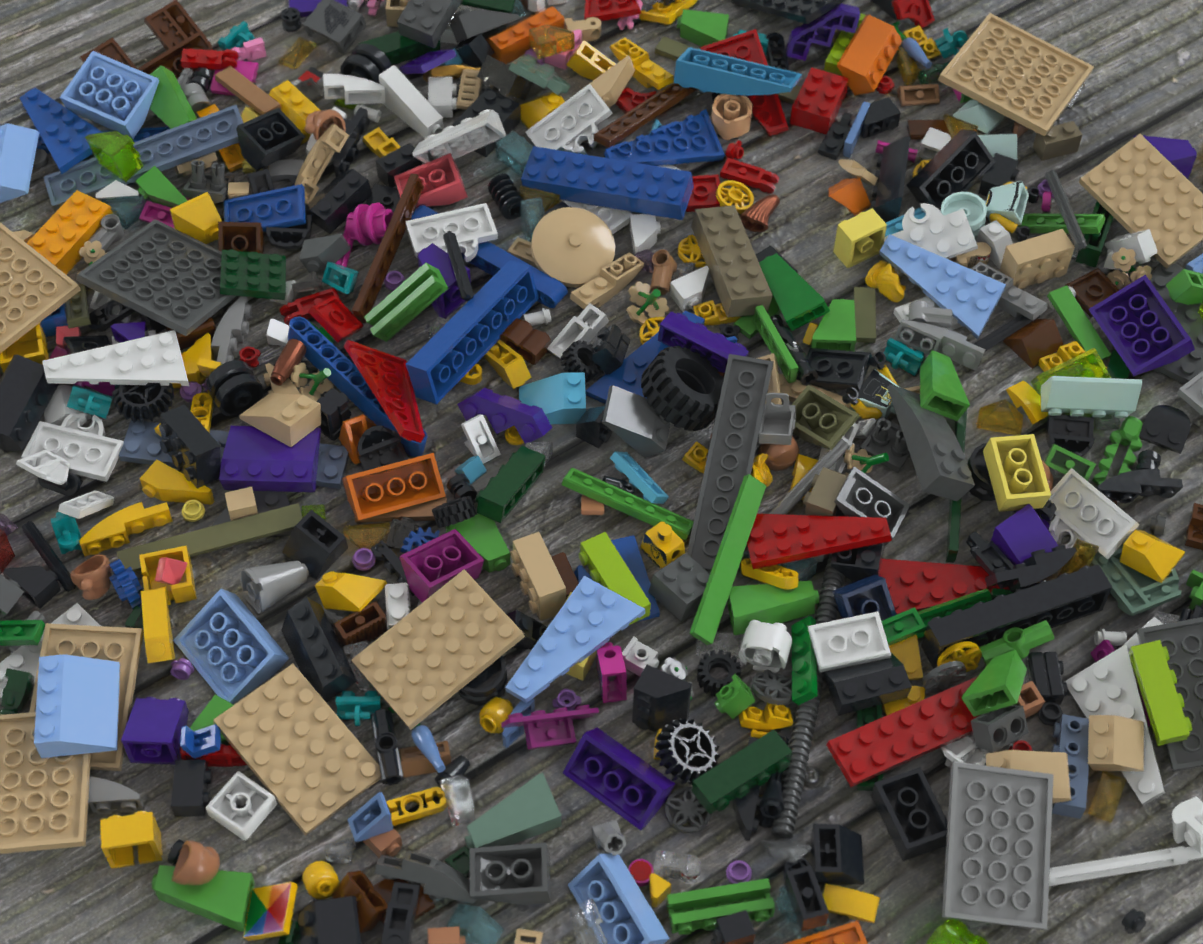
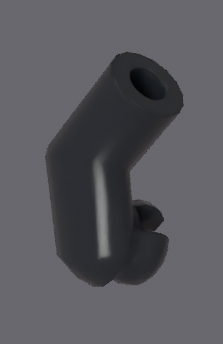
M604 476L602 481L631 494L635 491L634 486L625 480Z

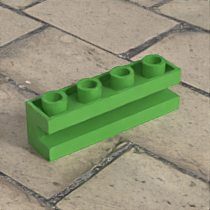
M425 263L364 316L366 322L373 325L370 329L373 336L387 342L448 289V286L440 270Z
M769 878L668 894L666 907L672 934L686 935L694 930L703 928L707 931L714 930L716 919L743 910H747L751 921L764 922L769 920L770 917H773L775 911L774 900L770 896Z

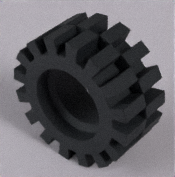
M581 340L573 342L562 353L561 360L563 361L561 366H565L563 370L569 373L585 372V382L587 383L592 380L601 370L600 365L597 366L591 360L594 351L592 349L593 345H587V341L581 343Z
M471 496L449 501L432 510L438 528L454 525L477 515Z
M712 650L710 656L706 653L703 659H700L697 681H699L700 688L704 687L706 694L710 690L711 696L715 697V693H718L723 686L733 681L732 676L734 674L740 678L741 665L740 662H737L735 655L730 658L731 653L728 651L724 655L723 650H719L718 654L715 653V650ZM715 667L724 668L727 670L728 676L725 679H715L710 675V670Z

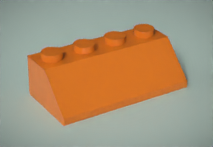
M553 6L548 7L485 38L495 52L491 57L502 67L525 55V52L531 50L532 44L536 43L537 40L548 43L552 36L564 33V16Z
M869 14L865 15L837 64L841 74L849 78L848 85L854 96L875 91L902 43L901 37L894 26Z
M434 453L342 478L348 502L358 521L446 497Z

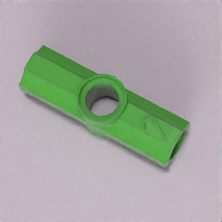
M1045 620L1023 630L1018 627L1010 628L1004 632L1003 638L979 648L983 661L987 666L993 657L1014 650L1023 659L1027 657L1030 649L1052 641L1055 638L1050 625Z

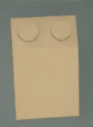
M269 393L239 415V417L244 422L292 447L321 425V404L303 394Z
M1006 750L986 754V766L1054 774L1052 803L1071 801L1067 753Z

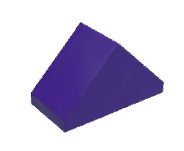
M145 322L118 323L111 326L114 339L118 343L149 336Z

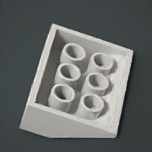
M486 109L481 111L479 116L463 119L461 124L457 126H448L437 135L431 134L426 136L425 140L418 143L412 154L424 163L451 153L453 159H456L505 137L506 133L498 113L494 110Z

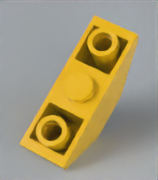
M209 333L196 340L193 346L181 354L188 382H197L201 385L206 380L200 373L197 363L200 357L214 361L211 348L212 339ZM172 383L173 388H181V383Z

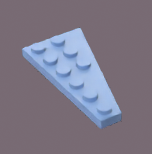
M890 234L880 250V256L895 269L902 271L910 282L917 284L923 290V293L939 307L952 309V316L958 320V323L968 328L976 339L979 338L1005 290L1006 284Z
M584 576L505 687L506 692L525 703L529 702L549 687L552 681L570 671L569 669L577 662H582L606 644L609 638L620 630L623 631L637 617L643 616L645 609Z

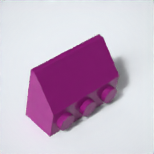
M456 529L400 556L409 588L422 603L464 569L474 580L479 578L484 559Z

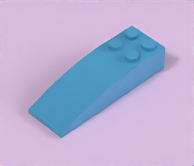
M689 47L676 60L673 83L680 84L684 88H697L701 92L748 96L770 95L790 92L802 78V74Z

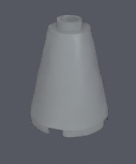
M299 561L249 567L240 572V583L243 592L248 591L250 598L246 600L252 610L256 613H261L306 583L309 572L304 563L301 564Z

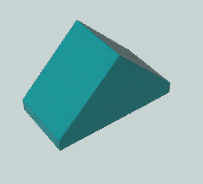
M327 262L322 282L344 294H350L354 292L359 271Z

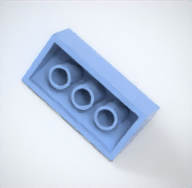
M9 123L0 126V203L28 194L39 137L37 130Z
M612 853L599 854L568 884L569 889L602 944H664L670 939L619 854L615 856Z

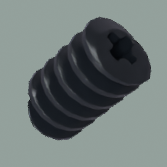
M499 174L489 182L488 191L504 218L516 219L526 212L527 205L524 203L523 198L508 174Z

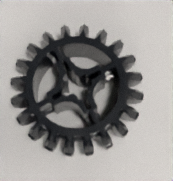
M160 383L115 385L113 402L118 413L123 415L126 420L131 418L134 423L140 420L143 424L147 419L153 422L154 417L160 418L161 413L167 412L168 407H172V400H174L175 396L172 383L169 386H161Z
M686 718L670 722L669 725L662 728L661 733L656 738L658 742L654 746L659 750L655 757L661 759L659 766H664L666 768L665 774L671 773L672 781L679 779L681 785L687 782L689 785H693L695 779L719 765L716 761L719 760L720 755L716 751H718L720 746L713 743L716 737H710V729L704 730L702 723L695 724L694 719L687 721Z

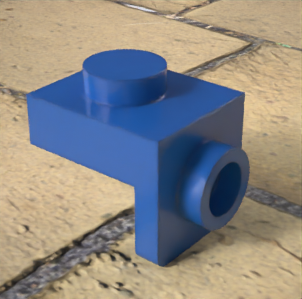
M216 724L193 731L187 725L181 727L180 746L194 759L220 750L221 730Z

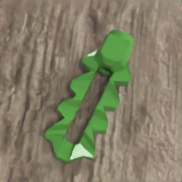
M1128 416L1122 422L1120 429L1111 433L1109 439L1112 445L1106 446L1104 450V455L1107 459L1103 458L1100 461L1098 467L1101 472L1096 474L1092 480L1097 486L1105 481L1119 443L1123 446H1129L1118 475L1131 471L1127 466H1133L1137 459L1133 452L1140 451L1143 445L1139 438L1142 430V421L1140 419Z

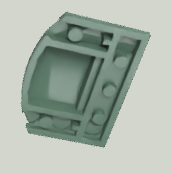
M1124 542L1109 559L1105 558L1092 546L1081 552L1087 566L1100 565L1112 585L1110 593L1117 600V607L1130 616L1181 597V590H1179L1178 586L1179 577L1175 568L1160 583L1120 563Z

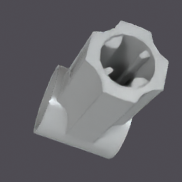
M114 214L105 215L101 220V227L88 241L91 243L99 241L102 244L101 249L106 251L114 241L120 240L124 235L119 217Z
M915 301L909 305V320L950 328L952 309L928 307L927 303L923 301Z
M616 820L591 827L597 849L603 848L606 852L612 853L613 856L622 853L623 848L626 846V841Z

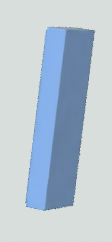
M862 103L845 140L844 157H851L862 133L864 121L871 103Z

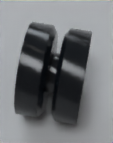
M361 43L344 60L340 70L342 75L360 77L380 84L379 74L392 66L387 56L377 47Z
M242 360L229 361L217 367L209 375L205 386L220 412L228 417L241 415L260 401L264 392L258 378L254 376L249 365Z
M983 443L975 448L967 462L975 484L969 492L981 500L993 501L996 499L983 454L987 443Z
M503 656L458 691L460 697L466 702L477 706L486 705L492 698L501 697L505 693V687L508 684L506 664Z

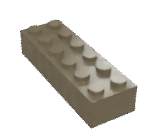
M735 205L695 209L691 228L705 263L709 268L710 276L727 318L754 315L755 308L763 305L768 313L772 293Z

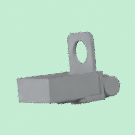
M766 394V404L759 431V444L791 445L793 430H795L796 405H789L788 394ZM773 398H781L784 400V404H774L771 400Z

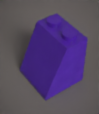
M1143 136L1187 179L1189 178L1197 158V153L1188 140Z
M432 243L420 251L418 254V264L421 267L428 263L439 269L448 286V289L431 303L437 316L443 321L466 301L461 299L448 253ZM465 266L471 284L470 269Z
M1030 504L996 526L991 539L1013 565L1024 563L1023 560L1031 557V553L1034 551L1045 549V553L1052 552V548L1058 546Z
M154 697L136 698L121 739L130 763L175 765V760H181V746L179 742L181 727L187 725L189 714L185 700L178 698L163 700Z

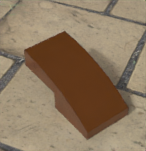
M1194 503L1188 524L1185 546L1203 550V505Z

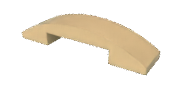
M332 124L314 144L296 178L295 185L302 184L304 186L306 205L313 200L319 190L316 184L335 152L340 153L349 137L346 132L335 124Z

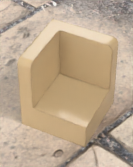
M252 487L225 493L231 521L258 514Z

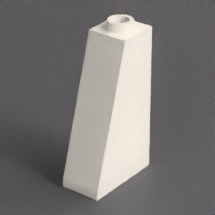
M393 65L379 74V83L385 86V103H382L385 107L423 138L431 134L437 135L443 132V117L396 66Z

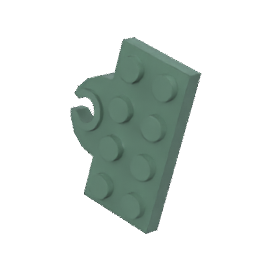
M529 54L526 56L522 55L514 60L508 69L543 88L548 87L558 96L560 92L567 94L571 87L568 82L557 76L558 73L554 71L555 68L546 63L542 65L537 62V58Z

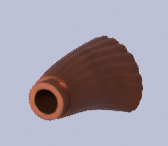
M776 194L768 195L745 210L739 216L744 228L751 232L766 231L768 229L769 217L780 203L779 197Z
M290 339L282 350L270 377L271 382L275 385H282L294 371V366L299 365L307 349L301 341Z

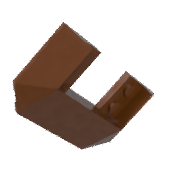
M174 0L144 19L146 25L167 50L164 53L136 68L112 37L80 56V59L84 63L91 52L95 51L149 75L159 66H163L172 71L178 80L180 74L185 69L181 67L183 49L212 50L213 45L181 4ZM189 68L193 72L196 70L195 68Z

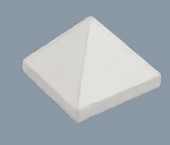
M1112 249L1107 250L1103 268L1116 270L1114 267L1115 262L1112 260V255L1114 254Z
M874 418L860 420L857 423L859 429L854 438L866 439L874 429L876 420Z

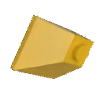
M549 92L520 104L521 121L529 130L566 101L560 94L558 96L554 92Z
M208 192L170 209L174 229L204 244L218 240V222H222Z
M1134 530L1123 544L1120 563L1162 583L1185 555V551L1143 530Z
M331 571L322 576V579L315 585L324 609L361 612L385 587L387 582L381 579Z

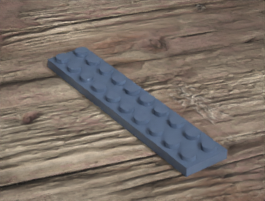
M237 105L78 163L63 174L57 171L44 176L53 209L57 211L76 190L95 197L96 193L115 180L127 185L135 182L153 166H156L161 172L239 143L236 128L238 125L243 124V120Z
M131 420L119 454L120 461L152 465L157 459L172 468H177L169 454H165L161 449L160 441H162V437L156 434L154 429L160 423L145 421L143 424L139 420L135 423ZM210 430L211 436L220 445L222 460L229 432ZM320 443L316 486L341 489L342 478L345 475L349 460L348 451L344 446Z

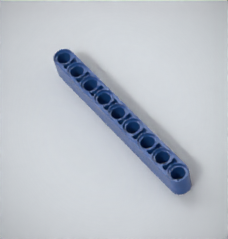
M420 205L413 212L410 220L439 213L424 205ZM489 241L478 243V252L469 261V263L492 276L509 260L530 265ZM461 253L462 258L465 260L464 253ZM531 266L539 298L537 301L548 308H555L567 295L568 290L566 286Z
M303 317L292 318L289 322L288 341L290 339L301 341L307 349L304 357L319 371L329 368L331 375L327 378L365 415L374 421L377 426L381 425L397 432L356 365L308 320ZM424 429L425 436L421 443L413 440L408 441L401 437V443L409 456L419 457L424 453L427 441V433Z

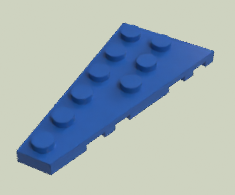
M37 88L29 90L20 97L25 111L39 132L42 141L61 174L110 142L108 135Z
M707 109L702 110L696 116H687L683 121H675L652 130L648 135H639L633 141H624L607 148L604 153L605 158L653 166L723 160L725 156Z
M688 311L682 313L689 321L704 325V318ZM659 332L625 358L621 367L611 374H605L585 390L586 396L606 404L609 386L614 385L644 397L642 393L643 388H641L642 374L659 352L669 347L658 341Z

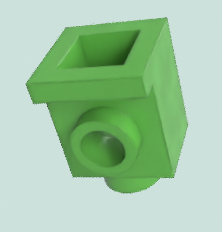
M736 674L732 676L733 681L723 686L716 694L718 700L714 703L722 714L727 713L732 719L755 702L750 688Z

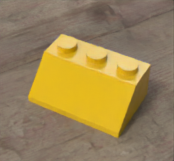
M287 80L271 89L268 95L281 104V111L305 135L301 143L302 145L311 136V134L305 131L307 116L321 110Z

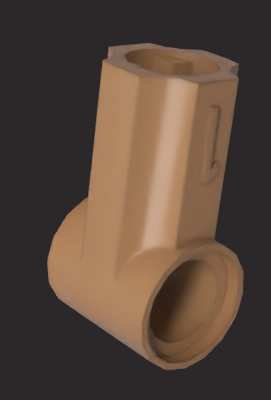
M661 249L655 252L652 257L654 270L650 290L652 292L654 289H658L661 295H666L670 290L672 274L677 270V263L667 250Z

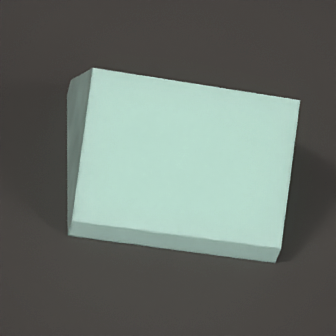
M971 99L956 111L952 118L988 134L1004 120L1005 116Z
M977 134L992 157H994L995 153L1017 160V134Z

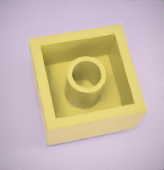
M873 208L866 212H861L851 219L842 221L837 226L833 252L847 269L879 254L884 243L887 224Z

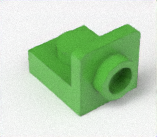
M1196 570L1191 571L1186 582L1187 586L1193 588L1189 595V598L1192 599L1189 608L1192 610L1196 604L1201 606L1203 603V573Z

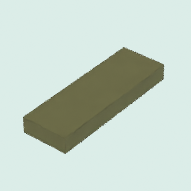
M79 284L81 291L65 302L69 328L91 324L87 290L83 284Z
M854 287L856 342L875 343V288Z

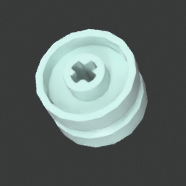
M957 192L949 195L941 204L942 215L964 209L975 241H977L979 230L985 226L987 206L984 200L971 192Z

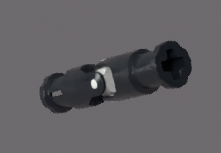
M780 315L771 316L770 319L798 366L797 374L800 377L801 384L804 386L811 385L818 379L817 371L810 366V360L799 346L789 328L784 326Z

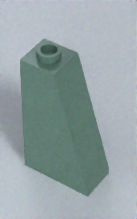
M543 773L532 778L467 826L468 836L464 838L469 851L470 848L513 845L562 826L561 813Z

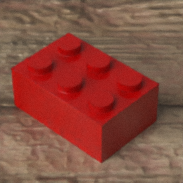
M811 67L792 106L790 124L826 135L834 123L847 95L849 78Z

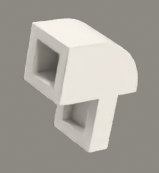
M1196 796L1178 804L1172 812L1173 837L1177 844L1186 841L1189 846H1193L1200 854H1203V802Z

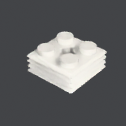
M237 771L206 806L208 816L246 841L276 807L277 801L273 794ZM246 804L244 808H237L238 805L243 806Z

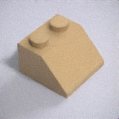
M1089 715L1088 764L1093 771H1144V722L1116 715Z

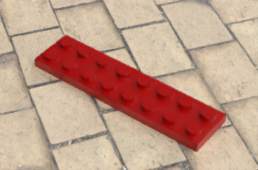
M977 677L829 740L826 746L850 787L972 734L971 720L978 716L973 717L962 696Z

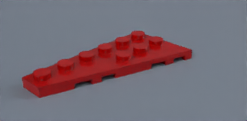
M585 0V20L595 17L600 21L642 14L636 0Z
M756 29L700 47V50L768 66ZM778 94L745 95L752 103V115L769 136L789 130Z
M347 339L344 348L399 435L408 441L413 440L421 443L425 435L414 389L406 367L407 360Z
M757 513L747 546L752 568L758 569L892 541L886 518Z
M882 559L879 576L886 580L896 614L914 607L918 612L983 589L990 590V594L992 588L1000 589L998 585L987 587L985 578L989 575L981 566Z

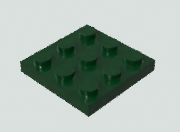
M222 250L220 294L285 300L286 256Z

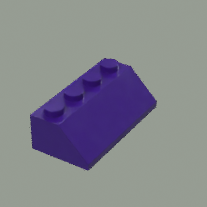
M671 311L660 324L659 342L669 347L681 346V348H689L692 352L696 351L701 354L702 358L708 359L710 364L718 369V372L726 371L729 354L748 357L749 351L742 344L728 341L724 335L707 330L706 326L701 323L695 324L689 321L681 313Z
M598 727L584 732L563 771L564 775L639 830H643L665 804L676 784Z

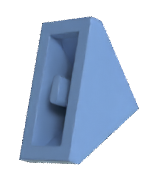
M378 792L347 819L355 842H360L393 830L391 814L383 792Z

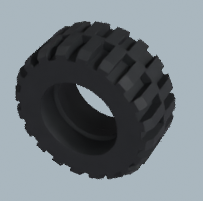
M671 346L661 350L643 372L641 379L642 393L647 398L649 406H652L655 409L654 412L658 416L661 415L667 423L671 422L675 427L684 428L686 431L702 430L708 427L716 418L724 378L722 375H719L718 369L715 366L713 367L708 359L700 356L701 354L696 351L692 352L686 347Z

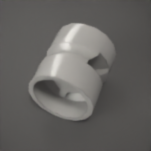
M189 83L181 89L197 119H199L197 111L211 106V103L199 84Z

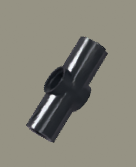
M385 709L376 710L370 717L382 784L395 785L403 781L404 777L392 712ZM385 745L392 746L389 749H382V747Z

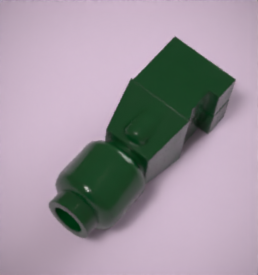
M7 668L5 677L8 681L3 689L1 705L3 709H0V715L21 712L30 698L34 676L29 672Z

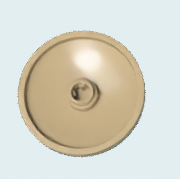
M566 207L548 213L538 222L531 239V254L535 265L540 271L560 281L566 287L577 288L600 276L601 269L613 262L615 242L609 227L597 215L581 208Z

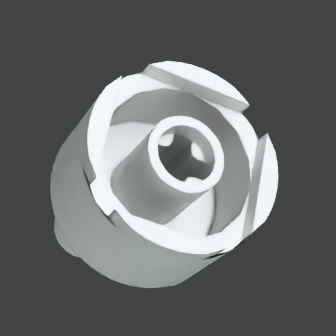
M758 620L750 621L739 651V658L742 663L746 665L749 662L753 665V669L759 672L770 670L773 673H778L780 668L784 669L792 645V637L786 631L787 627L782 623L770 624Z

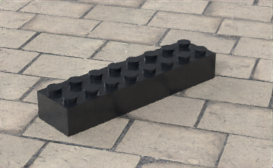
M1099 564L1091 567L1084 566L1071 574L1063 573L1056 579L1040 581L1033 587H1023L1006 596L1004 594L999 595L992 601L986 603L979 602L965 610L958 609L942 618L935 617L927 623L921 647L934 669L938 667L937 661L942 652L956 643L971 641L981 647L1003 638L1004 632L1013 627L1023 630L1047 620L1050 628H1054L1100 612L1104 608L1112 585Z

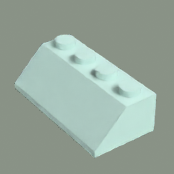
M1052 376L1041 385V412H1048V415L1051 416L1070 413V416L1074 417L1084 416V414H1092V417H1106V414L1114 415L1115 418H1127L1128 415L1136 411L1142 380Z

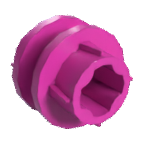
M372 203L370 206L359 204L354 212L348 214L346 219V228L351 240H357L363 246L371 245L372 243L376 245L381 244L394 214L392 209H385L380 203Z

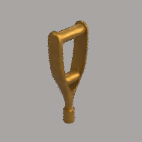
M442 65L423 73V79L428 82V77H452V79H456L462 76L463 69L493 73L494 67L493 65H483L482 67Z

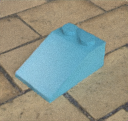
M585 372L560 373L520 386L519 400L523 404L542 408L550 424H576L586 412Z

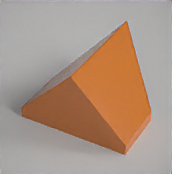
M860 178L844 179L828 190L829 197L845 206L855 216L871 207L870 200Z
M363 414L343 421L339 436L341 444L348 451V455L354 464L360 463L357 457V446L362 434L367 429L377 426L374 421Z

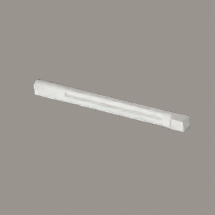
M1180 846L1052 867L1049 872V886L1187 864L1189 861L1203 859V854H1200L1193 846Z

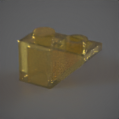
M546 24L529 29V44L539 60L575 49V34L573 31Z

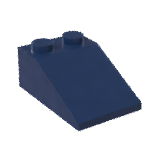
M872 575L832 591L842 619L879 612L880 619L883 621L897 615L886 580L878 575Z

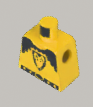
M663 521L644 534L640 549L660 570L685 554L683 540L672 530L670 525Z

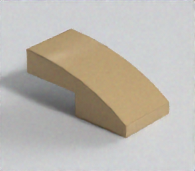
M839 160L840 166L855 178H860L863 183L869 185L876 184L878 178L856 161Z

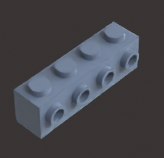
M1062 714L1059 723L1055 722L1053 727V737H1056V744H1053L1051 752L1067 753L1071 801L1052 803V814L1081 819L1086 809L1089 719Z

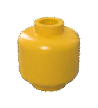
M500 697L492 698L479 712L482 728L489 733H502L504 728L501 727V723L507 720L508 715L514 710L512 703Z
M313 862L303 872V884L312 898L318 900L327 899L332 896L334 890L339 885V878L334 868L328 862Z

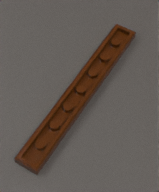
M672 83L595 133L594 141L610 148L698 89L693 87L684 88L680 84Z
M410 174L352 308L353 314L361 323H366L364 316L373 308L406 231L405 221L411 219L424 189L418 174Z

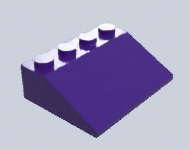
M1146 274L1089 309L1133 376L1173 363L1195 350L1191 338Z
M231 426L221 460L219 477L224 490H239L252 487L253 491L315 493L321 428L314 429L294 446L289 447L253 426Z

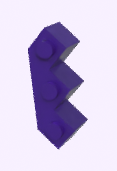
M841 3L809 24L803 23L791 30L786 47L787 56L806 61L811 43L830 47L836 29L855 33L860 18L859 7Z
M487 388L467 396L457 404L466 421L479 414L486 415L496 434L515 426L525 445L544 436L553 428L542 408L523 404L518 399L507 395L501 396Z

